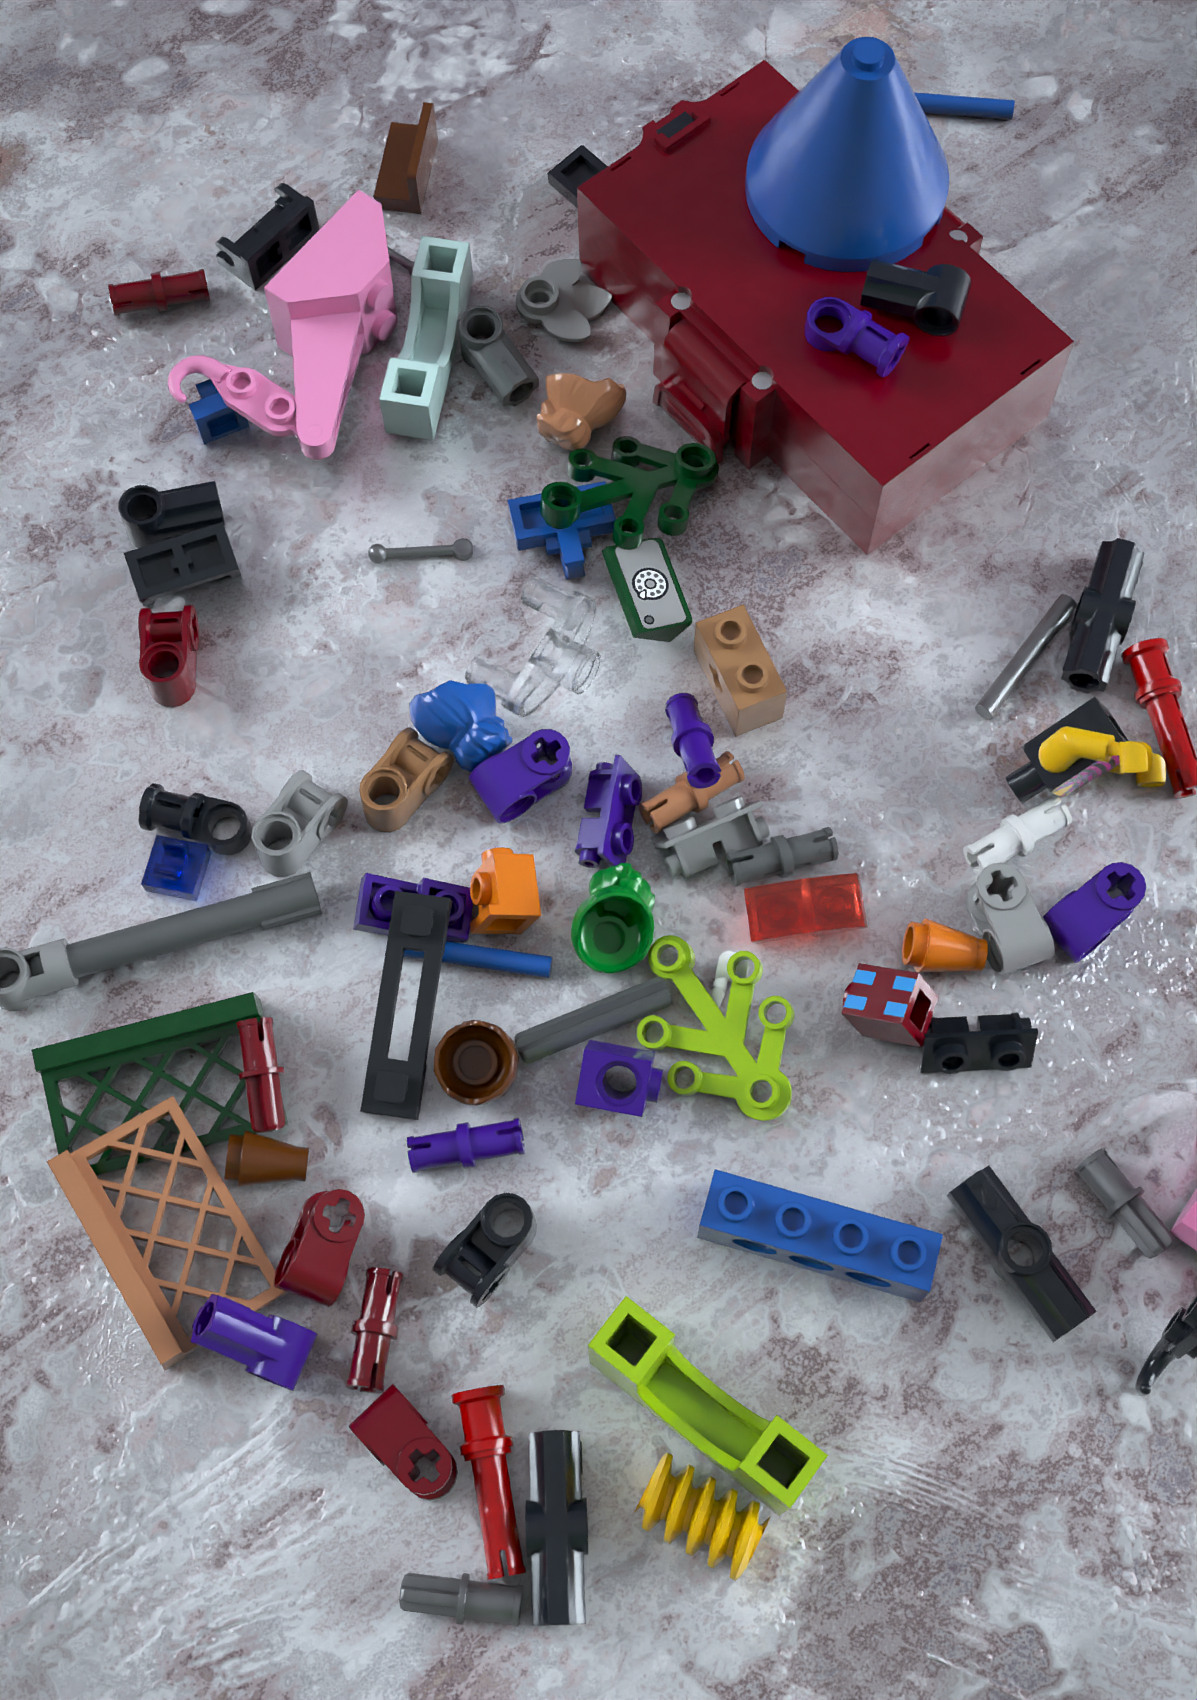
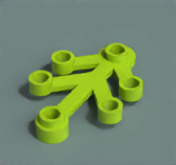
M667 935L657 939L652 944L648 953V962L652 971L664 980L675 983L707 1031L670 1025L665 1019L651 1015L642 1019L637 1027L639 1042L654 1051H660L669 1047L725 1057L738 1075L706 1073L689 1061H679L673 1064L668 1071L667 1081L670 1088L683 1096H692L698 1092L736 1099L741 1111L748 1117L758 1121H770L781 1116L789 1107L792 1098L790 1081L779 1070L786 1030L792 1025L795 1017L792 1005L781 996H770L760 1004L758 1015L765 1029L756 1062L744 1043L754 987L763 974L761 961L749 951L736 952L728 960L727 972L732 979L725 1017L693 971L695 954L692 947L682 938L674 935ZM670 947L676 948L678 951L677 961L670 966L662 965V952ZM747 959L753 961L754 971L752 975L747 978H739L736 974L737 964ZM775 1004L784 1005L786 1008L784 1020L776 1024L770 1023L767 1018L769 1008ZM653 1024H661L664 1029L663 1037L656 1043H650L646 1037L648 1028ZM690 1068L695 1075L694 1082L690 1087L682 1089L677 1084L678 1073L683 1069ZM760 1082H768L772 1087V1095L765 1102H757L753 1096L754 1087Z

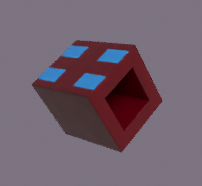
M859 963L853 981L845 989L841 1014L863 1037L922 1047L924 1034H927L939 997L917 972Z

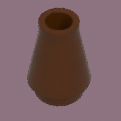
M245 1130L244 1135L230 1134L224 1180L238 1181V1187L287 1181L305 1182L309 1148L298 1147Z

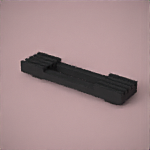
M395 891L360 1112L419 1120L435 1002L452 906L450 898ZM405 950H413L425 953L408 1061L388 1058L404 952Z

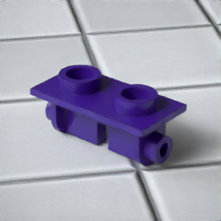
M615 755L614 764L607 762L597 763L595 770L589 773L583 808L587 812H600V817L581 818L575 853L579 856L578 863L584 867L597 868L600 865V860H605L610 866L626 863L627 855L633 849L634 833L632 824L635 807L640 804L642 799L641 777L621 755Z

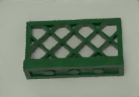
M254 992L32 1049L35 1070L41 1073L58 1155L66 1150L69 1153L73 1152L72 1146L84 1127L99 1136L108 1133L88 1121L106 1092L131 1106L130 1111L122 1122L123 1124L136 1117L139 1112L143 1113L148 1110L144 1107V1104L161 1077L187 1092L179 1105L184 1114L194 1098L221 1112L209 1133L197 1136L203 1148L229 1141L230 1134L244 1135L245 1130L254 1132L251 1128V1122L232 1112L246 1089L245 1080L239 1082L225 1107L198 1091L215 1063L238 1076L239 1073L243 1072L219 1057L231 1037L239 1035L237 1022L257 1018V1022L261 1021L260 1018L265 1017L261 999ZM218 1041L212 1053L200 1046ZM189 1048L208 1058L191 1087L165 1072L177 1051ZM164 1055L157 1067L145 1061ZM135 1062L153 1072L136 1101L110 1087L122 1066ZM108 1070L102 1081L90 1075ZM82 1077L98 1087L80 1116L63 1106L59 1082ZM283 1104L284 1117H285V1125H284V1126H287V1125H288V1120H287V1116H286V1112H285V1108H284V1104ZM65 1116L76 1121L70 1132L68 1131ZM228 1117L241 1124L221 1130ZM163 1118L157 1122L163 1125L165 1129L151 1149L174 1154L177 1142L166 1143L173 1132L178 1135L180 1132L172 1118L170 1121ZM186 1142L182 1154L190 1152ZM108 1149L103 1152L97 1163L90 1166L96 1176L127 1168L131 1154L111 1159L116 1150ZM139 1156L136 1166L156 1160Z

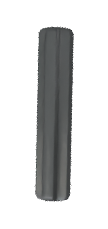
M655 977L517 1033L514 1036L516 1049L524 1063H532L669 1007L672 1004L670 989L662 977Z

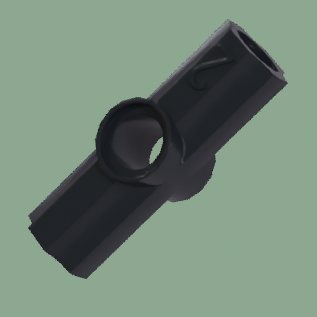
M1117 538L1113 541H1102L1099 547L1088 587H1084L1074 614L1070 630L1075 632L1062 668L1061 679L1066 681L1071 689L1087 694L1094 691L1104 692L1109 682L1118 646L1122 645L1136 605V601L1132 600L1139 580L1145 553L1140 551L1134 542Z
M990 1166L979 1170L948 1193L947 1197L989 1253L990 1263L995 1273L1001 1279L1010 1282L1052 1342H1055L1097 1312L1053 1253L1052 1242L1047 1232L1039 1225L1031 1223ZM1010 1240L1023 1241L1031 1248L1034 1257L1031 1266H1021L1010 1258L1008 1253V1242Z
M547 1430L529 1433L530 1500H526L525 1529L527 1557H531L532 1560L531 1615H533V1626L586 1624L584 1555H588L587 1498H582L581 1475L583 1474L580 1431Z

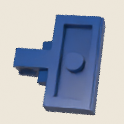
M606 481L577 486L580 491L604 485ZM541 494L507 500L518 551L545 546L547 555L559 554L566 580L585 576V559L582 549L592 547L591 537L613 533L616 517L612 504L582 512L570 527L556 529L549 526L541 516Z

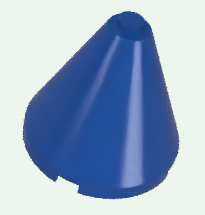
M859 37L848 42L760 131L748 156L745 192L747 204L755 223L767 239L777 248L784 242L791 248L805 254L804 263L813 267L839 272L868 271L872 259L894 264L911 255L922 246L924 236L935 224L938 225L941 220L949 190V169L943 149L892 48L878 38Z

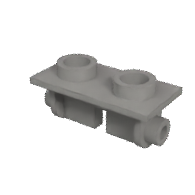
M738 796L714 806L712 809L715 817L696 824L694 817H690L664 828L667 838L655 842L654 846L655 848L665 849L669 847L672 855L664 858L671 877L674 878L682 875L685 879L692 874L719 863L712 844L715 842H720L724 854L763 845L762 839L770 836L768 825L762 816L755 819L752 813L753 810L763 806L762 801L745 803L743 797Z

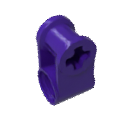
M552 729L538 730L506 751L483 761L472 771L469 781L499 824L510 822L524 814L537 802L563 788L569 782L572 776L570 746L567 739L560 732ZM546 756L550 761L557 760V762L549 765L545 760L539 761V759Z
M1124 862L1111 863L1104 867L1078 890H1074L1062 898L1043 916L1053 940L1075 964L1081 961L1099 946L1117 926L1125 921L1134 908L1138 906L1145 896V878L1137 868ZM1117 888L1124 896L1120 895L1113 899L1108 895L1107 891L1112 892Z

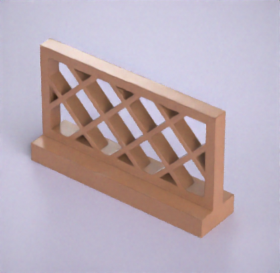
M174 1096L169 1097L76 1151L69 1153L66 1150L46 1161L164 1371L184 1360L185 1355L200 1347L190 1342L192 1335L187 1336L177 1319L184 1294L209 1299L211 1294L219 1295L251 1308L255 1312L287 1294L286 1291L274 1287L276 1271ZM170 1115L180 1132L174 1154L142 1147L147 1128ZM137 1133L134 1145L122 1142ZM185 1142L195 1159L181 1156ZM108 1149L131 1154L122 1184L98 1179L88 1161ZM139 1156L171 1163L162 1194L130 1186ZM179 1165L203 1171L208 1183L202 1203L170 1196ZM105 1190L119 1193L115 1208ZM213 1190L224 1208L209 1205ZM127 1195L159 1202L150 1233L129 1229L123 1224L120 1217ZM167 1204L199 1212L190 1243L158 1235ZM207 1214L231 1219L237 1230L231 1252L198 1245ZM133 1239L147 1242L143 1257ZM242 1240L253 1258L238 1254ZM155 1244L188 1251L179 1283L154 1278L148 1267ZM195 1253L228 1261L219 1293L186 1285ZM235 1263L259 1268L270 1286L269 1289L251 1300L226 1295ZM160 1288L176 1292L172 1308Z

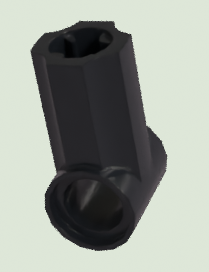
M872 259L867 271L860 305L911 317L916 326L923 332L934 336H948L955 333L959 328L971 288V278L961 268L949 264L934 265L925 272Z
M215 481L165 491H158L147 485H137L126 490L118 502V510L130 542L137 548L223 522L225 526ZM152 515V517L147 520H138L143 516Z

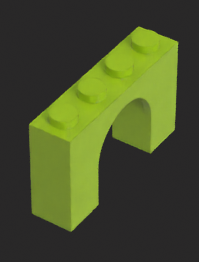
M625 1296L587 1345L590 1364L778 1516L789 1510L828 1455L778 1415L772 1421L766 1420L724 1392L680 1353L674 1345L675 1334L629 1297Z

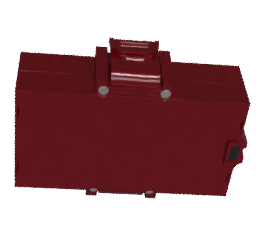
M763 60L709 98L698 102L681 100L672 106L670 114L658 122L652 120L642 127V140L636 148L577 187L581 271L597 287L609 292L612 295V302L654 343L653 374L661 381L654 387L652 402L656 406L659 405L696 443L709 447L714 452L718 464L723 461V445L729 441V435L736 441L734 456L748 470L768 456L866 555H869L1048 417L1074 341L979 255L983 235L968 222L965 224L947 206L944 208L939 224H935L924 236L922 246L911 255L894 264L925 272L934 265L949 264L961 268L971 278V288L959 328L955 333L948 336H934L923 332L916 326L911 317L861 306V295L867 271L839 272L813 267L804 263L805 254L791 248L784 242H782L779 248L771 243L755 223L747 204L745 180L748 156L756 137L763 127L799 90L772 65ZM824 297H836L860 311L866 310L872 314V321L895 335L904 333L909 336L908 345L892 372L883 378L876 374L877 367L852 352L845 355L839 350L821 351L809 344L804 335L807 312L811 304L817 299ZM822 316L815 320L816 326L826 333H835L843 328L841 321L833 316Z

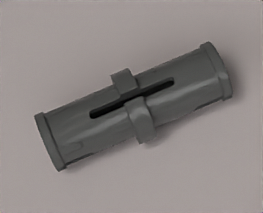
M825 827L821 830L790 838L778 835L771 837V842L726 853L725 862L728 875H734V877H731V883L736 887L743 883L778 875L783 879L793 876L794 870L828 861H836L839 855L836 838L828 839V837L833 836L832 829Z

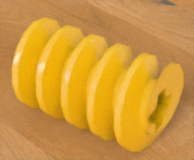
M668 1452L665 1453L634 1511L635 1513L639 1508L644 1509L642 1528L649 1532L661 1520L666 1521L664 1541L669 1544L683 1532L687 1533L685 1552L690 1556H693L705 1544L709 1545L707 1565L714 1569L727 1556L730 1557L729 1577L736 1581L743 1574L752 1558L770 1517L762 1524L758 1523L760 1503L754 1500L740 1512L736 1511L738 1491L733 1488L729 1489L719 1500L714 1499L716 1479L711 1476L697 1488L693 1487L695 1467L690 1464L686 1465L676 1476L671 1475L673 1455Z

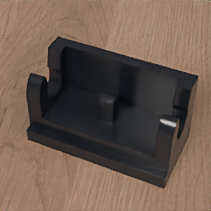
M280 183L274 189L280 195L275 201V206L235 243L226 237H221L215 242V245L221 250L216 254L218 264L255 291L320 230L314 201L307 195L304 197L285 183Z
M223 522L124 553L139 601L144 607L154 604L153 599L228 575L232 579L241 576Z

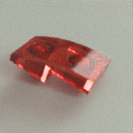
M858 873L820 876L744 888L751 942L756 944L805 935L819 937L868 928L860 874Z

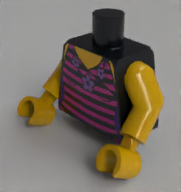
M1093 697L1025 743L1022 748L1030 762L1005 777L1010 788L1023 804L1047 788L1052 794L1060 798L1065 797L1106 772L1124 775V773H1136L1137 786L1162 787L1166 781V763L1163 757L1152 752L1151 746L1146 742L1129 741L1110 711L1096 697Z

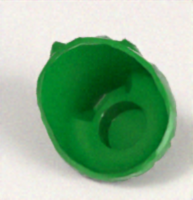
M620 863L593 874L588 888L590 896L578 907L572 922L571 940L577 956L585 965L598 973H618L637 965L645 958L653 941L654 918L652 910L655 905V894L651 892V886L642 878L641 873L633 869L630 863Z

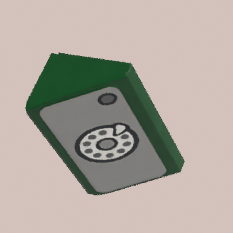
M661 538L643 539L642 544L638 548L631 550L622 549L617 545L608 546L602 550L633 638L671 642L692 624L691 613Z

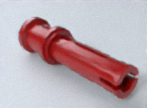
M1163 638L1144 640L1126 648L1121 653L1123 664L1131 668L1137 691L1134 693L1136 703L1142 709H1147L1161 755L1166 763L1173 796L1175 798L1196 795L1194 788H1197V755L1178 701L1183 687L1181 681L1173 677L1166 653L1169 651L1167 640Z
M504 1385L481 1387L451 1395L452 1403L459 1406L465 1443L459 1446L460 1455L464 1456V1461H471L488 1571L486 1574L487 1580L505 1576L501 1550H505L509 1576L526 1573L506 1454L512 1453L511 1447L514 1444L512 1436L506 1435L500 1403V1398L505 1395Z

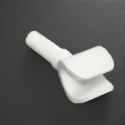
M735 951L723 952L718 959L716 977L710 993L718 1007H720L725 996L728 981L732 982L727 972V963L730 957L736 953ZM749 959L742 960L737 964L736 974L739 978H746Z

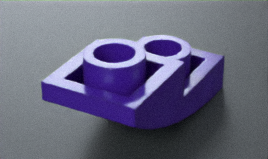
M365 873L361 878L353 930L388 936L395 891L450 898L452 906L446 941L466 942L468 940L473 908L470 887L428 878H422L416 884Z

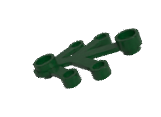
M630 436L618 437L612 445L611 460L599 457L588 449H576L569 454L567 474L574 481L589 482L598 476L614 482L580 491L576 486L567 482L550 483L542 490L540 513L549 526L556 529H565L570 527L582 512L631 498L623 516L618 517L614 522L612 540L622 549H635L642 544L645 528L643 522L657 491L676 485L670 502L662 504L659 508L657 527L666 535H681L687 529L689 519L688 507L696 489L709 487L716 481L719 465L714 452L703 444H684L676 453L642 444L639 440ZM642 462L659 469L647 471L636 467Z

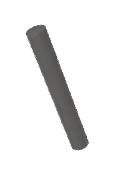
M1061 594L980 699L975 706V710L981 717L991 720L1076 609L1077 603L1072 597Z

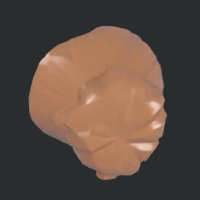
M572 373L547 375L546 391L548 399L541 403V413L537 415L539 434L547 442H551L555 446L560 445L563 449L573 451L585 447L590 441L591 432L594 429L605 426L622 409L626 401L624 385L617 384L611 378L593 382Z

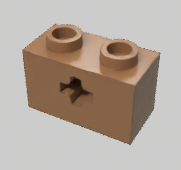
M744 604L696 622L693 651L735 737L783 719L787 690Z

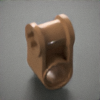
M411 727L402 730L395 737L386 753L364 775L360 782L359 793L366 821L373 829L380 832H393L402 828L427 797L442 785L454 763V757L451 754L435 751L419 740L418 732ZM385 794L397 797V800L388 805L374 803L379 796Z

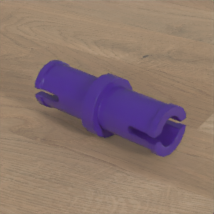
M689 693L675 694L665 704L666 708H668L665 709V713L673 730L671 736L673 750L683 760L689 784L695 788L703 789L716 784L721 777L719 773L721 768L712 749L714 744L712 730L708 724L703 722L698 709V702L694 695Z
M519 1118L476 1127H470L469 1122L459 1123L456 1125V1130L407 1137V1147L411 1148L407 1152L412 1173L462 1164L464 1169L476 1167V1161L515 1154L524 1155L525 1145L522 1143L524 1136Z

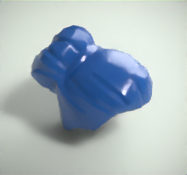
M449 680L429 692L415 695L409 703L410 720L416 730L427 742L453 752L456 762L463 770L472 772L483 761L502 753L513 742L508 730L504 727V720L496 716L495 691L487 684H464Z

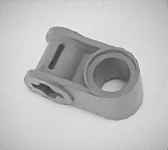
M299 770L293 774L283 786L279 796L261 818L256 821L252 829V840L262 867L274 876L286 877L295 874L302 868L322 840L340 823L346 812L348 799L340 793L332 795L312 782V776L304 770ZM280 838L291 840V843L284 849H268L274 840Z
M1002 862L993 863L985 867L978 876L977 881L967 892L966 905L981 939L987 940V959L992 969L1001 976L1052 958L1054 955V943L1051 932L1044 918L1039 914L1023 875L1012 865ZM988 888L990 889V891H991V893H992L993 895H989V894H988V892H987V889H988ZM1000 893L1004 896V900L999 896Z

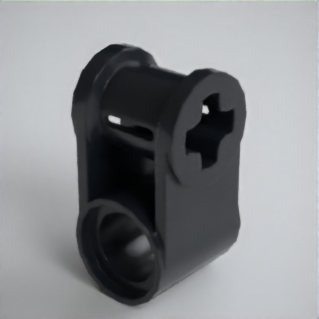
M513 1193L495 1195L485 1204L465 1230L460 1232L447 1245L436 1260L433 1271L439 1276L447 1274L471 1295L470 1303L476 1308L480 1307L500 1286L510 1268L536 1236L537 1223L529 1204L524 1198ZM506 1210H517L525 1218L521 1231L511 1237H501L496 1234L494 1225L498 1215ZM463 1261L471 1264L481 1275L476 1276L462 1264Z

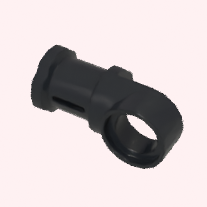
M152 783L147 787L142 795L139 805L138 822L143 830L152 831L158 827L180 832L183 838L208 844L214 852L221 855H233L241 852L252 839V826L245 811L233 802L208 797L197 792L191 796L165 791L161 784ZM233 817L240 821V829L232 838L220 840L213 837V827L220 819Z

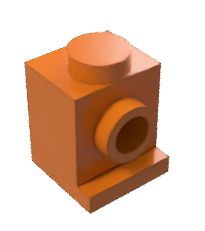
M504 847L486 850L481 854L482 865L473 874L470 884L471 900L475 905H478L479 913L470 923L471 934L521 935L541 916L534 855L514 854L512 849Z

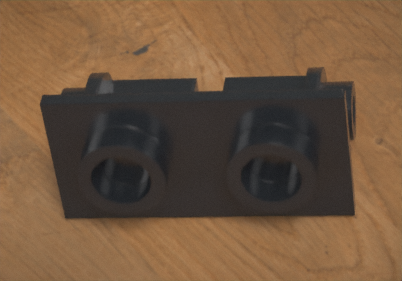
M1018 1012L977 1016L978 1031L969 1030L967 1016L932 1017L927 1034H924L920 1073L942 1072L954 1074L961 1071L997 1069L1011 1071L1017 1068H1031L1038 1029L1032 1028L1029 1017L1020 1018Z

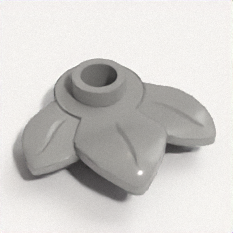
M563 259L548 264L540 276L531 277L523 283L516 295V308L522 318L531 323L542 324L552 337L562 341L581 342L591 338L589 322L595 320L606 311L611 304L612 295L597 286L580 281L581 262L579 259ZM536 302H545L544 304H535Z

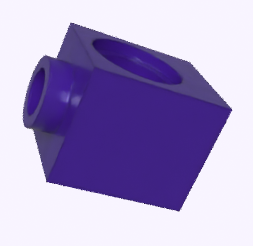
M589 1040L584 1048L575 1105L642 1117L647 1101L658 1102L663 1069L653 1068L656 1052ZM615 1066L626 1067L635 1075L636 1086L629 1091L615 1090L608 1083L606 1072Z

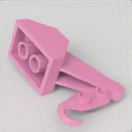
M359 189L264 287L277 346L293 357L295 396L254 369L226 365L214 358L196 355L182 359L173 366L169 373L168 389L174 399L179 403H185L187 397L181 391V381L189 374H202L212 381L228 407L273 436L285 437L293 435L297 437L303 454L308 458L320 460L327 458L333 453L360 354H368L380 340H386L393 333L398 322L382 204Z

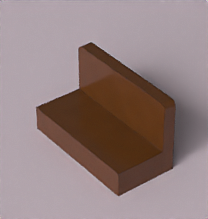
M423 102L418 125L391 122L373 195V198L382 204V210L421 214L438 142L433 103Z

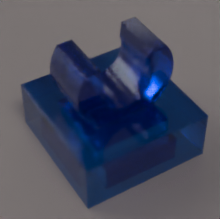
M156 835L141 885L147 892L197 902L212 852L208 845Z

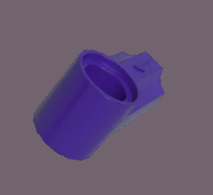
M211 1294L208 1301L200 1307L192 1325L193 1333L190 1342L245 1365L244 1371L294 1391L318 1334L281 1317L271 1314L266 1317L231 1299Z

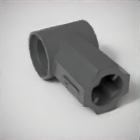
M480 305L466 310L459 320L461 355L464 362L479 371L503 406L513 405L515 407L529 399L532 392L539 387V378L503 330V320L500 314L491 307ZM478 336H487V337H489L488 339H485V340H477V339H475V337H478Z

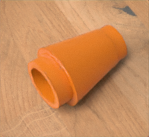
M927 918L921 923L910 922L908 924L902 945L903 964L914 966L917 973L971 970L981 972L985 967L988 955L987 940L976 938L973 935Z

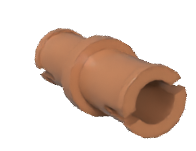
M729 751L722 753L720 757L716 758L721 768V772H719L721 775L720 779L716 784L703 789L695 788L689 784L686 771L678 775L674 785L639 804V812L647 825L653 820L654 823L650 825V830L658 834L663 828L687 813L703 811L708 807L710 799L736 783L744 781L745 775L739 761L735 760L732 764H729L734 759V755Z

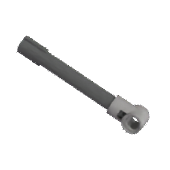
M311 872L251 888L252 893L71 944H68L67 940L63 938L20 951L8 947L0 948V979L11 971H20L19 977L13 985L7 988H0V1007L8 1011H19L30 1006L39 996L78 986V978L258 927H262L264 931L320 915L322 911Z

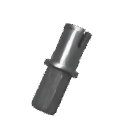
M1105 1148L1097 1150L1075 1168L1076 1173L1081 1175L1108 1210L1105 1212V1216L1108 1219L1114 1217L1146 1257L1150 1259L1157 1257L1174 1242L1173 1234L1142 1198L1141 1195L1145 1192L1143 1188H1134L1108 1156Z
M407 1573L404 1575L401 1583L399 1603L403 1611L457 1617L456 1624L463 1625L464 1619L512 1624V1626L518 1627L523 1585L512 1586L472 1581L468 1573H463L462 1579Z

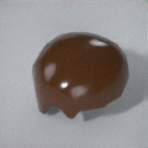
M468 1020L446 1031L435 1048L433 1071L443 1091L452 1099L467 1105H486L505 1096L517 1078L519 1056L514 1041L502 1028L485 1021Z

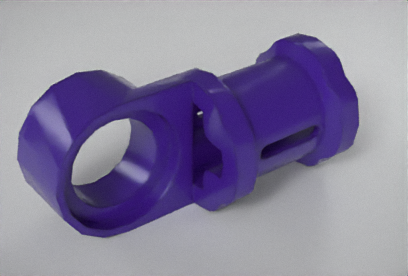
M836 297L817 299L811 304L807 312L804 335L809 344L821 351L839 350L845 355L852 352L877 367L876 374L883 378L887 377L895 368L909 342V336L899 333L895 335L872 321V314L866 310L860 311ZM822 316H833L841 321L843 328L835 333H826L816 326L815 320Z

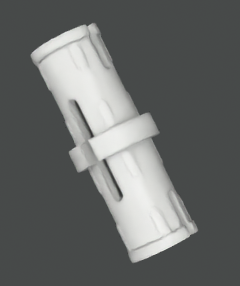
M1051 795L1045 801L1018 817L1016 815H1009L1001 821L1000 828L963 848V854L968 865L972 866L978 862L979 865L973 869V872L979 876L982 870L990 864L1004 863L1017 854L1022 857L1034 851L1033 849L1037 842L1072 823L1071 814L1067 806L1063 805L1056 810L1055 806L1059 805L1062 800L1056 795Z

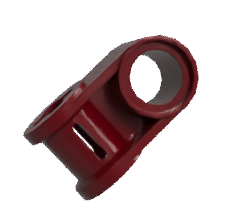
M186 605L183 611L153 613L150 608H141L138 618L140 672L151 696L158 704L164 707L181 706L191 699L196 689V657L199 648V623L194 605ZM176 671L170 677L160 678L167 672Z
M336 1189L315 1193L305 1201L291 1239L279 1260L274 1276L275 1288L327 1307L334 1304L345 1283L349 1261L364 1224L365 1212L363 1204L355 1194L348 1190ZM335 1206L334 1213L341 1217L339 1226H330V1220L322 1216L325 1207Z
M394 1384L385 1390L348 1426L383 1466L386 1465L399 1481L417 1497L429 1501L440 1499L448 1494L455 1485L458 1470L454 1457L426 1426L428 1422ZM424 1456L431 1462L439 1456L441 1457L435 1465L440 1475L432 1483L425 1477L420 1478L417 1482L415 1481L421 1473L416 1464Z

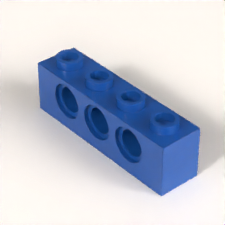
M715 1169L699 1224L697 1238L921 1302L931 1290L943 1234Z

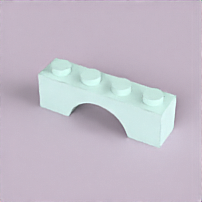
M421 236L411 275V305L405 341L399 357H390L379 398L386 433L434 440L460 336L459 320L466 311L473 283L469 242Z

